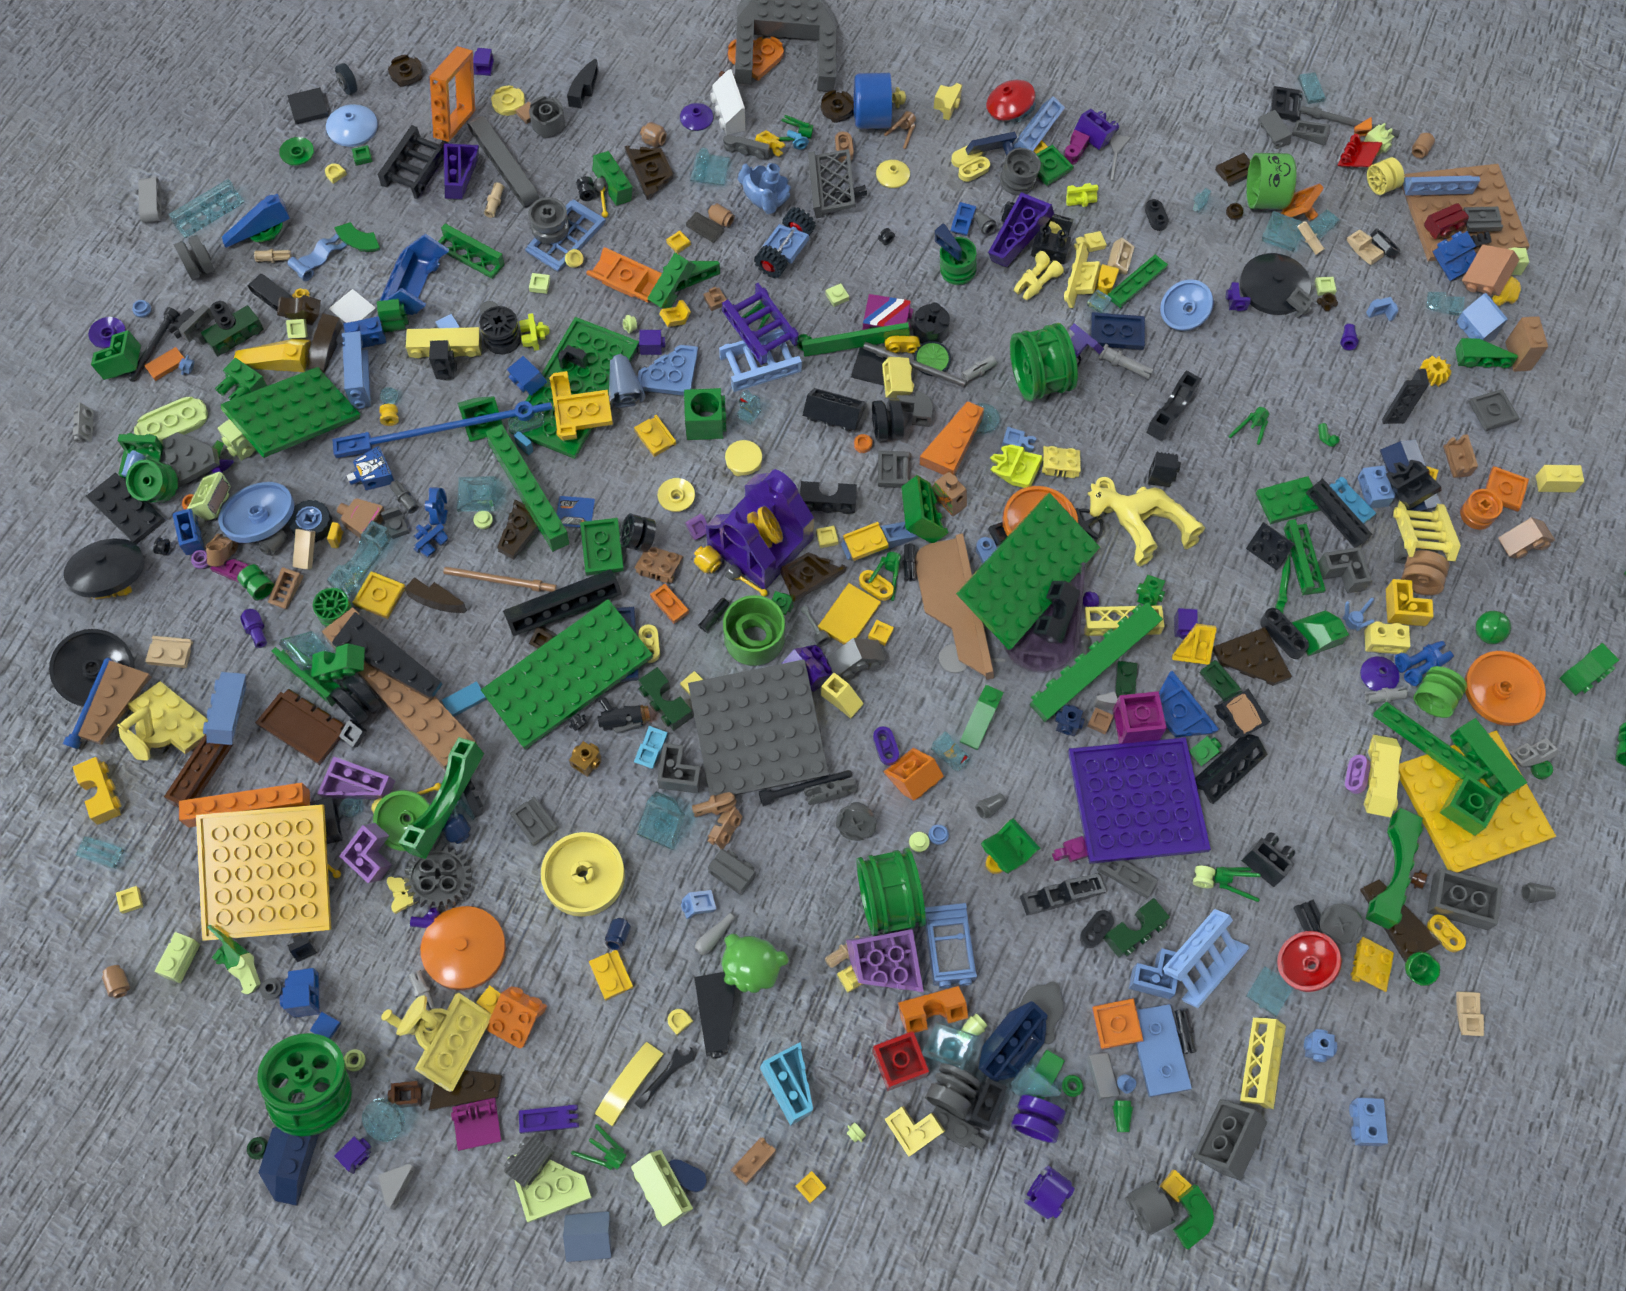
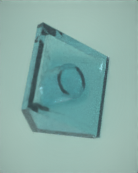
M936 1022L922 1054L925 1057L953 1065L962 1070L966 1069L969 1066L977 1035Z

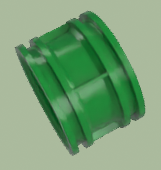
M904 848L903 853L899 850H894L890 853L875 856L868 855L866 860L858 857L856 859L858 883L871 935H878V931H881L882 934H887L891 931L906 928L912 929L915 928L916 923L919 927L925 926L926 914L923 892L917 866L910 848Z

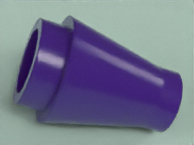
M1346 324L1340 344L1345 350H1353L1359 343L1355 325Z

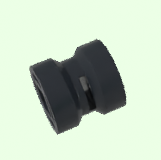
M588 176L579 178L576 185L579 190L580 199L583 201L593 200L596 197L593 179Z

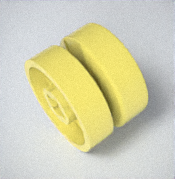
M1393 157L1375 163L1367 170L1368 184L1372 191L1378 195L1399 188L1404 183L1405 176L1402 165Z

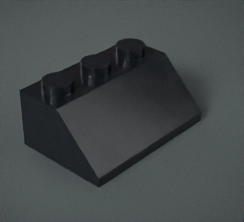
M813 388L807 394L802 416L807 417L810 421L816 422L819 420L823 421L825 425L841 426L843 430L852 431L856 430L859 425L866 402Z

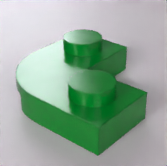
M1195 1184L1178 1196L1189 1217L1173 1229L1184 1248L1188 1250L1210 1232L1214 1222L1212 1207L1199 1186Z

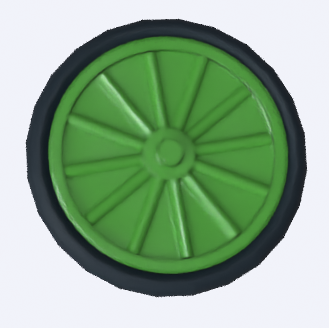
M928 341L917 348V351L914 353V361L946 372L951 365V354L943 344ZM920 371L921 373H923V374H925V375L933 376V375H930V374L925 373V372H923V371Z

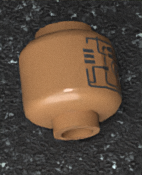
M653 122L647 123L640 131L642 141L655 148L660 145L662 146L667 137L664 127Z

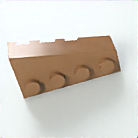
M109 660L78 736L102 745L118 724L117 722L129 709L128 704L138 697L143 687L152 678L150 674Z

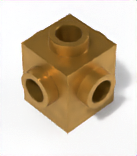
M583 741L580 746L577 745L572 751V757L569 759L571 767L588 777L592 770H596L601 763L600 749L593 743L587 744Z

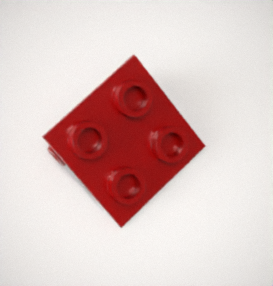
M1359 134L1352 135L1350 142L1344 148V153L1340 156L1341 159L1338 166L1370 167L1383 142H1363Z

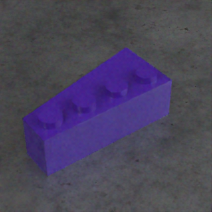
M1021 192L988 251L991 261L1007 268L1040 231V228L1054 215L1052 204Z

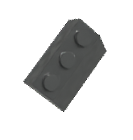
M1220 1099L1193 1157L1222 1175L1241 1181L1267 1125V1121L1256 1110Z

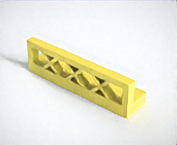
M1136 606L1085 607L1086 625L1084 627V634L1087 636H1103L1109 629L1115 630L1119 627L1117 623ZM1152 606L1163 618L1162 606ZM1116 612L1121 618L1118 621H1113L1108 615ZM1090 613H1098L1102 618L1099 621H1091ZM1164 619L1146 635H1160L1164 629Z
M1253 1018L1240 1101L1243 1103L1259 1104L1266 1109H1274L1286 1028L1277 1019ZM1259 1024H1268L1267 1031L1260 1036L1258 1033ZM1262 1043L1264 1051L1257 1057L1255 1048ZM1259 1064L1261 1067L1260 1074L1254 1078L1252 1069ZM1255 1085L1258 1089L1257 1097H1248L1249 1089Z

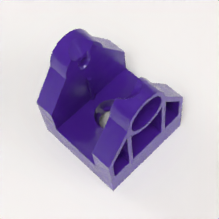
M776 469L771 470L769 473L755 474L745 485V497L729 514L716 515L706 525L707 546H712L721 555V558L729 564L739 567L742 574L762 589H767L781 574V567L792 562L813 540L814 517L800 496L798 488L786 474ZM766 506L774 514L783 535L782 542L778 544L772 542L771 548H768L755 524L747 522V515L754 511L758 513V508Z

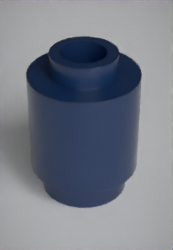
M617 918L611 921L605 936V945L609 949L620 950L625 945L631 929L627 920Z

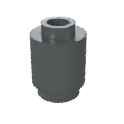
M280 529L275 534L258 542L260 545L259 549L266 555H274L286 542L287 535Z

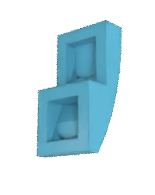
M649 726L644 741L640 744L634 763L653 769L669 733Z

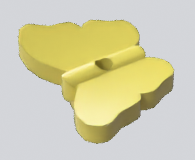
M388 877L387 885L393 892L394 897L391 906L392 912L397 914L408 906L414 905L413 896L408 897V890H405L404 884L407 882H404L402 878Z

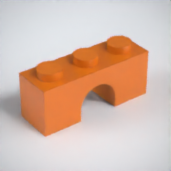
M959 986L898 1002L900 1018L906 1033L927 1030L926 1020L933 1015L945 1017L948 1024L968 1018L967 1004Z

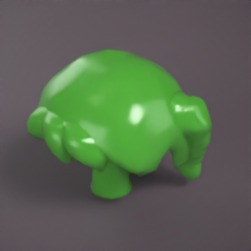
M730 934L724 940L726 949L721 962L725 973L724 981L728 985H736L740 991L745 993L747 991L757 993L761 988H772L777 980L780 968L787 965L789 959L784 951H777L766 940L755 936L739 937L737 934Z

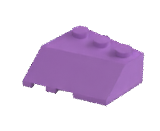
M906 928L891 931L887 934L879 933L876 936L869 935L846 940L850 963L858 983L924 992L913 929Z

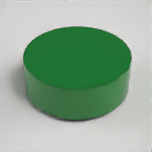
M1548 760L1531 765V773L1537 779L1544 780L1552 775L1553 766Z

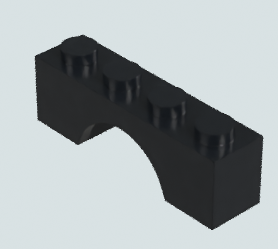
M1186 370L1177 382L1165 405L1161 409L1159 408L1150 421L1146 433L1163 441L1197 392L1202 378Z

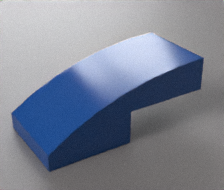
M959 202L950 232L967 236L976 206Z

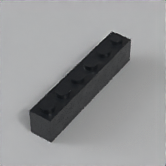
M609 569L505 609L503 613L514 637L604 602L607 599L622 595L616 576Z

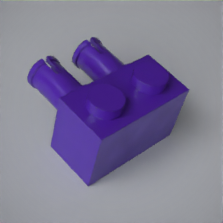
M1090 108L1081 114L1074 130L1090 136L1089 142L1100 150L1109 144L1114 132L1119 130V124L1116 121L1109 123L1106 121V113H1103V111L1096 113Z

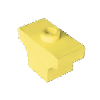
M956 83L951 87L940 85L935 95L933 108L943 113V119L950 120L954 109H958L961 101V84Z

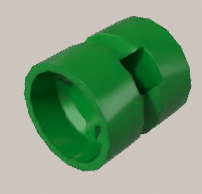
M256 564L245 567L237 576L238 582L243 588L247 589V592L256 601L262 600L272 593L274 583Z

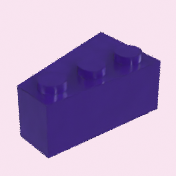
M444 144L445 199H463L479 159V145Z

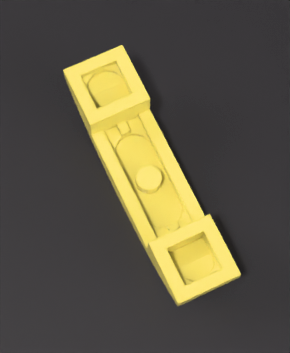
M646 1042L619 1075L595 1114L613 1127L626 1109L627 1103L664 1054Z

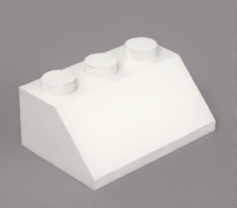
M730 69L712 85L713 93H710L711 101L716 105V115L720 116L721 129L724 128L726 135L745 131V107Z

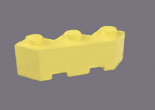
M1378 735L1372 736L1368 749L1371 759L1368 777L1369 788L1364 801L1367 813L1391 817L1393 811L1397 809V788L1400 779L1399 759L1402 752L1397 739Z

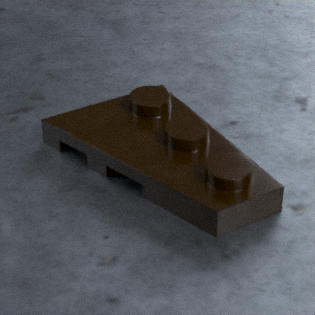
M464 1070L454 1090L451 1092L434 1082L429 1111L491 1098L497 1099L499 1098L503 1076Z

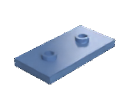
M1170 1004L1137 1010L1144 1042L1136 1043L1148 1096L1154 1097L1191 1090Z

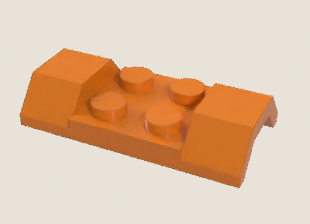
M606 247L602 249L600 260L594 269L586 272L587 275L602 281V284L632 298L633 296L647 303L651 302L647 298L662 274Z

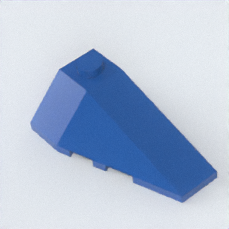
M278 193L265 197L264 200L260 201L222 236L225 248L290 219L285 202Z

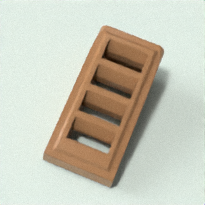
M282 567L268 603L287 609L303 579V575ZM287 577H292L293 580L289 581L287 580ZM284 583H286V584H289L290 587L287 588V587H284L283 585H284ZM280 590L286 591L287 595L279 593ZM278 596L285 600L284 602H281L275 599Z

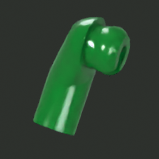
M1326 423L1318 425L1319 438L1329 447H1334L1340 442L1338 436L1328 434Z

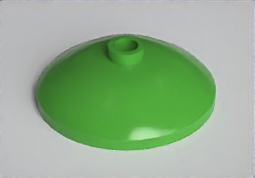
M398 790L389 793L379 801L374 811L373 823H376L389 835L384 843L385 845L395 850L406 851L399 844V841L408 825L416 821L430 806L423 796L409 790ZM406 814H408L411 817L410 821L406 820Z

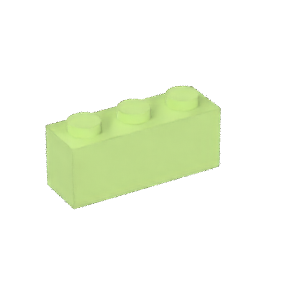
M662 1150L649 1153L631 1166L635 1179L640 1183L647 1201L650 1202L655 1211V1216L662 1226L674 1223L693 1209Z

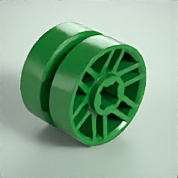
M326 588L320 591L313 600V610L324 627H328L353 608L347 595L338 588Z

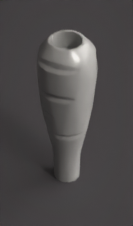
M729 913L722 921L708 930L697 940L695 950L700 955L708 954L718 943L735 917Z

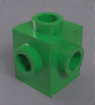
M1147 574L1144 583H1139L1136 591V594H1139L1137 602L1141 604L1148 602L1151 606H1156L1158 601L1162 602L1165 591H1163L1165 580Z

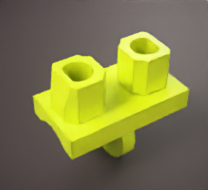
M1087 183L1082 187L1068 186L1067 206L1081 204L1082 207H1087L1088 203L1097 202L1098 185Z
M531 313L528 314V319L519 321L521 333L531 332V334L521 335L523 347L533 346L534 351L539 350L538 337L544 340L545 336L550 333L548 326L543 325V322H539L538 326H536L534 315Z

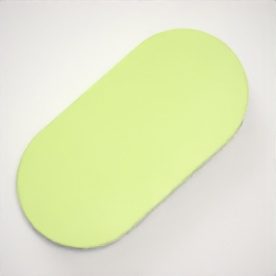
M181 398L141 416L134 427V434H152L157 436L161 444H163L165 438L176 432L185 435L203 426L208 418L207 407L198 398Z

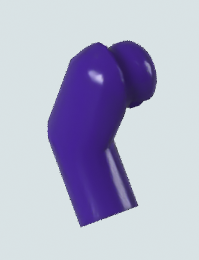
M432 907L423 917L411 916L410 927L427 928L440 915L439 911Z

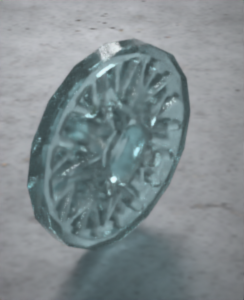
M987 403L975 404L984 408L983 419L976 433L986 434L995 430L999 424L998 411Z

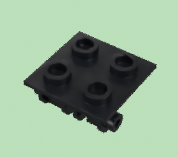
M1263 522L1246 549L1277 570L1285 561L1295 543Z

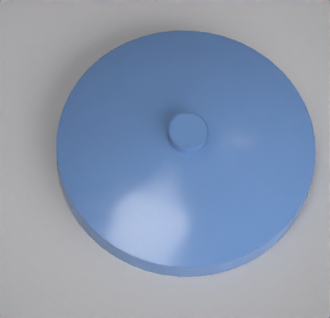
M262 482L250 485L235 493L223 505L218 518L219 526L225 536L235 542L250 543L263 540L275 534L289 521L294 511V500L289 490L281 484Z

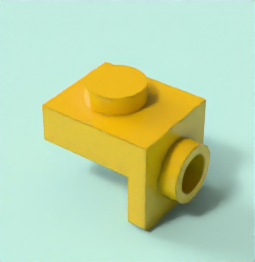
M679 300L676 307L661 309L659 315L667 327L684 325L691 311L684 300Z

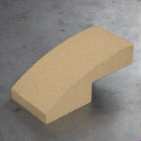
M1360 229L1347 237L1349 245L1368 264L1372 265L1384 257V251L1373 245L1372 237Z
M1456 992L1457 1014L1461 1035L1484 1036V1015L1480 1014V993Z

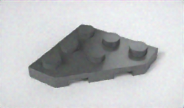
M178 432L163 440L166 462L174 469L178 478L177 489L220 465L217 449Z

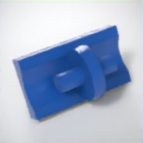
M441 523L429 533L428 531L432 528L429 524L424 528L420 524L416 526L418 533L414 537L418 540L423 536L414 545V550L417 553L420 551L428 558L435 551L429 544L432 540H435L440 546L448 541Z

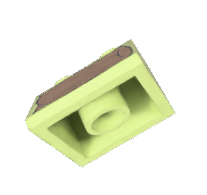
M217 472L203 477L187 508L192 509L194 514L206 521L219 516L222 503L229 497L228 491L231 486L223 473Z

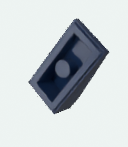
M944 223L934 230L935 242L958 261H961V247Z

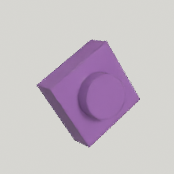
M699 514L685 522L692 539L696 540L706 534L707 522L704 515Z

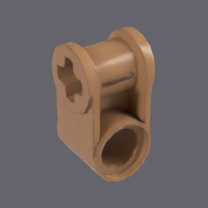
M220 533L216 534L206 545L207 564L214 567L223 565L230 556L235 554L239 542L232 541Z

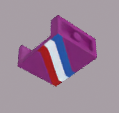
M869 294L862 330L870 329V327L878 328L907 323L908 319H912L913 308H910L911 301Z

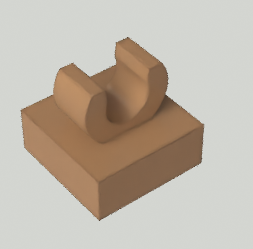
M713 287L709 289V292L703 294L704 300L711 311L722 307V302L726 301L720 288Z

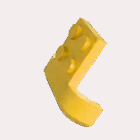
M568 372L553 373L551 375L550 383L557 436L561 440L577 439L576 430L613 425L608 390L571 395Z

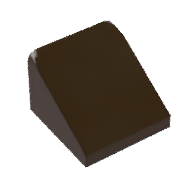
M539 626L536 628L529 644L538 649L557 636V634L543 626Z

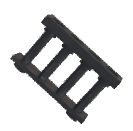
M411 125L377 174L381 186L387 188L391 182H397L410 187L414 198L418 199L443 162L444 144H449V142L442 140L440 144L421 138L418 127ZM420 144L436 151L430 157L413 149L416 145ZM411 156L427 162V164L421 169L405 163V161ZM400 169H404L419 176L414 182L396 174Z

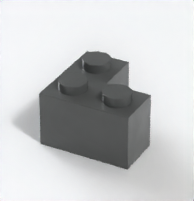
M1361 547L1325 552L1318 561L1322 578L1341 577L1347 593L1364 591L1372 581Z
M852 638L829 655L827 660L832 668V672L847 680L854 677V673L859 670L874 671L879 669L880 665L886 661V658L878 640Z
M663 743L657 778L658 788L699 793L701 768L699 766L683 765L685 754L683 745Z

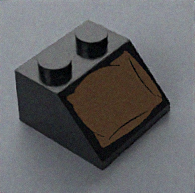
M1249 688L1232 693L1214 705L1217 716L1224 721L1228 733L1235 739L1244 737L1270 723Z

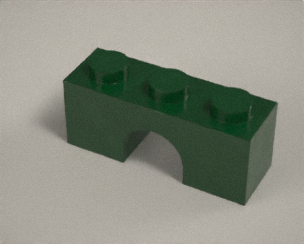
M248 305L232 314L236 321L233 328L224 330L216 323L201 332L205 342L217 357L264 330L259 318Z
M658 667L638 680L640 694L644 698L648 697L651 701L649 703L651 708L662 715L661 720L666 727L670 726L674 731L693 718L692 710L681 696L673 701H666L662 698V695L670 689L668 679Z
M1155 898L1151 899L1135 913L1141 924L1140 930H1131L1122 921L1103 938L1118 958L1124 954L1128 957L1136 950L1135 946L1141 943L1144 945L1152 938L1150 934L1154 931L1159 933L1168 926L1166 922L1170 916Z

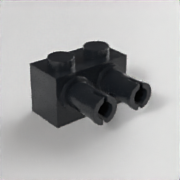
M1046 225L1042 226L1035 236L1031 256L1035 257L1039 251H1043L1049 256L1050 261L1064 264L1071 237H1068L1066 230L1064 235H1062L1063 230H1059L1055 234L1051 233L1049 226L1047 230H1045Z
M1269 832L1264 839L1261 837L1250 848L1241 861L1254 872L1260 873V877L1275 887L1294 866V863L1290 860L1295 855V850L1292 849L1288 853L1291 847L1284 846L1282 851L1279 852L1274 848L1276 843L1279 842V838L1276 836L1271 840L1275 834Z

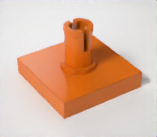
M1319 183L1295 192L1290 205L1283 209L1279 215L1282 220L1304 213L1309 221L1315 219L1318 213L1312 205L1323 191V186Z

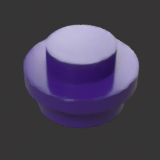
M1088 591L1084 593L1082 598L1084 607H1098L1099 598L1095 592Z

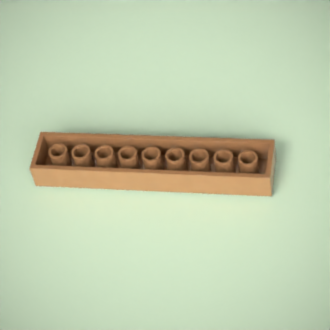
M351 608L321 631L335 650L336 647L332 644V641L354 612L358 613L354 608ZM364 663V670L357 672V675L445 772L449 753L458 737L476 743L473 737L435 696L430 700Z

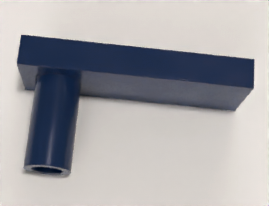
M1014 131L972 140L965 150L967 155L1003 148L1007 156L1010 151L1015 149L1013 142L1017 139V135Z

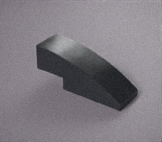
M597 59L589 62L573 80L567 93L569 107L582 109L585 96L592 97L599 72Z

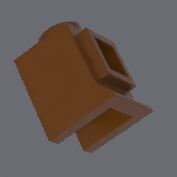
M418 1081L391 1083V1090H388V1102L394 1108L421 1107L422 1084ZM411 1091V1100L401 1101V1092Z

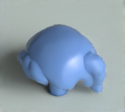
M769 163L766 167L758 165L754 169L749 167L748 164H744L738 174V181L743 185L745 195L755 206L763 209L766 214L774 213L776 208L780 207L790 198L789 191L791 186L788 184V179L780 176V167L775 163Z

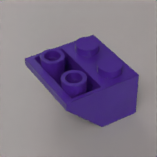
M816 645L793 649L782 664L805 659L811 692L816 691L833 674L827 658L821 648Z

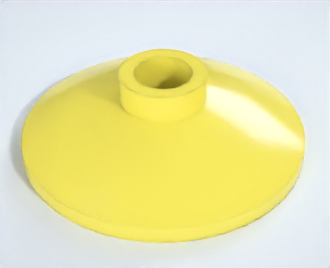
M887 160L877 167L876 177L879 183L885 187L899 188L908 182L910 171L907 165L899 160Z
M672 478L662 483L658 489L657 496L663 508L672 512H680L692 505L695 499V491L688 481L681 478Z

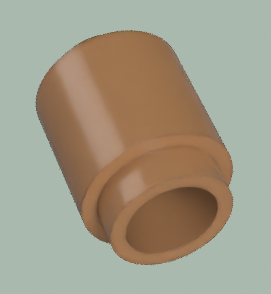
M1421 133L1412 146L1413 156L1423 158L1429 153L1435 143V138L1432 134Z
M718 203L712 205L708 210L709 219L723 227H730L734 221L735 215L732 214V211Z
M113 965L104 969L102 979L108 996L115 999L125 996L130 986L124 969L120 968V965Z

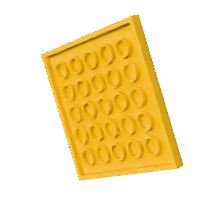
M1497 730L1488 733L1519 771ZM1456 745L1450 746L1456 751H1458L1460 754L1465 756L1459 749V747H1457ZM1427 754L1399 764V780L1418 815L1423 818V825L1446 868L1450 871L1461 873L1556 837L1527 783L1503 799L1487 827L1474 836L1440 814L1454 786L1461 778ZM1481 779L1479 781L1483 785L1490 788V786L1486 783L1484 779Z
M324 805L196 815L202 941L218 940L207 928L208 925L214 926L224 935L231 938L331 930Z

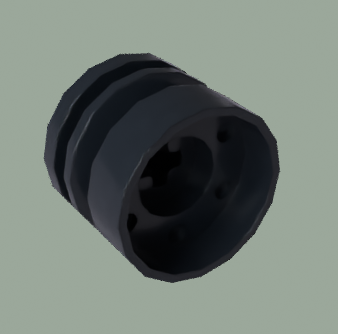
M495 306L484 311L480 317L479 325L487 349L492 353L500 355L509 354L516 350L521 342L516 314L505 306Z

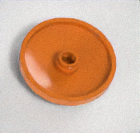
M1030 486L1017 491L1010 497L1003 511L1002 522L1008 536L1049 492L1078 523L1076 510L1072 503L1060 492L1049 487Z
M1508 651L1485 653L1478 657L1466 672L1467 690L1465 693L1468 701L1477 713L1493 723L1505 726L1526 723L1541 710L1544 704L1546 690L1542 676L1532 663L1518 654Z
M471 906L455 907L438 915L434 922L427 927L421 942V959L427 973L441 986L452 990L473 989L489 981L499 970L506 951L505 936L499 923L488 912Z

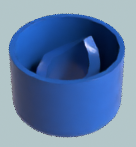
M859 73L854 77V121L858 129L891 128L892 85L890 73Z

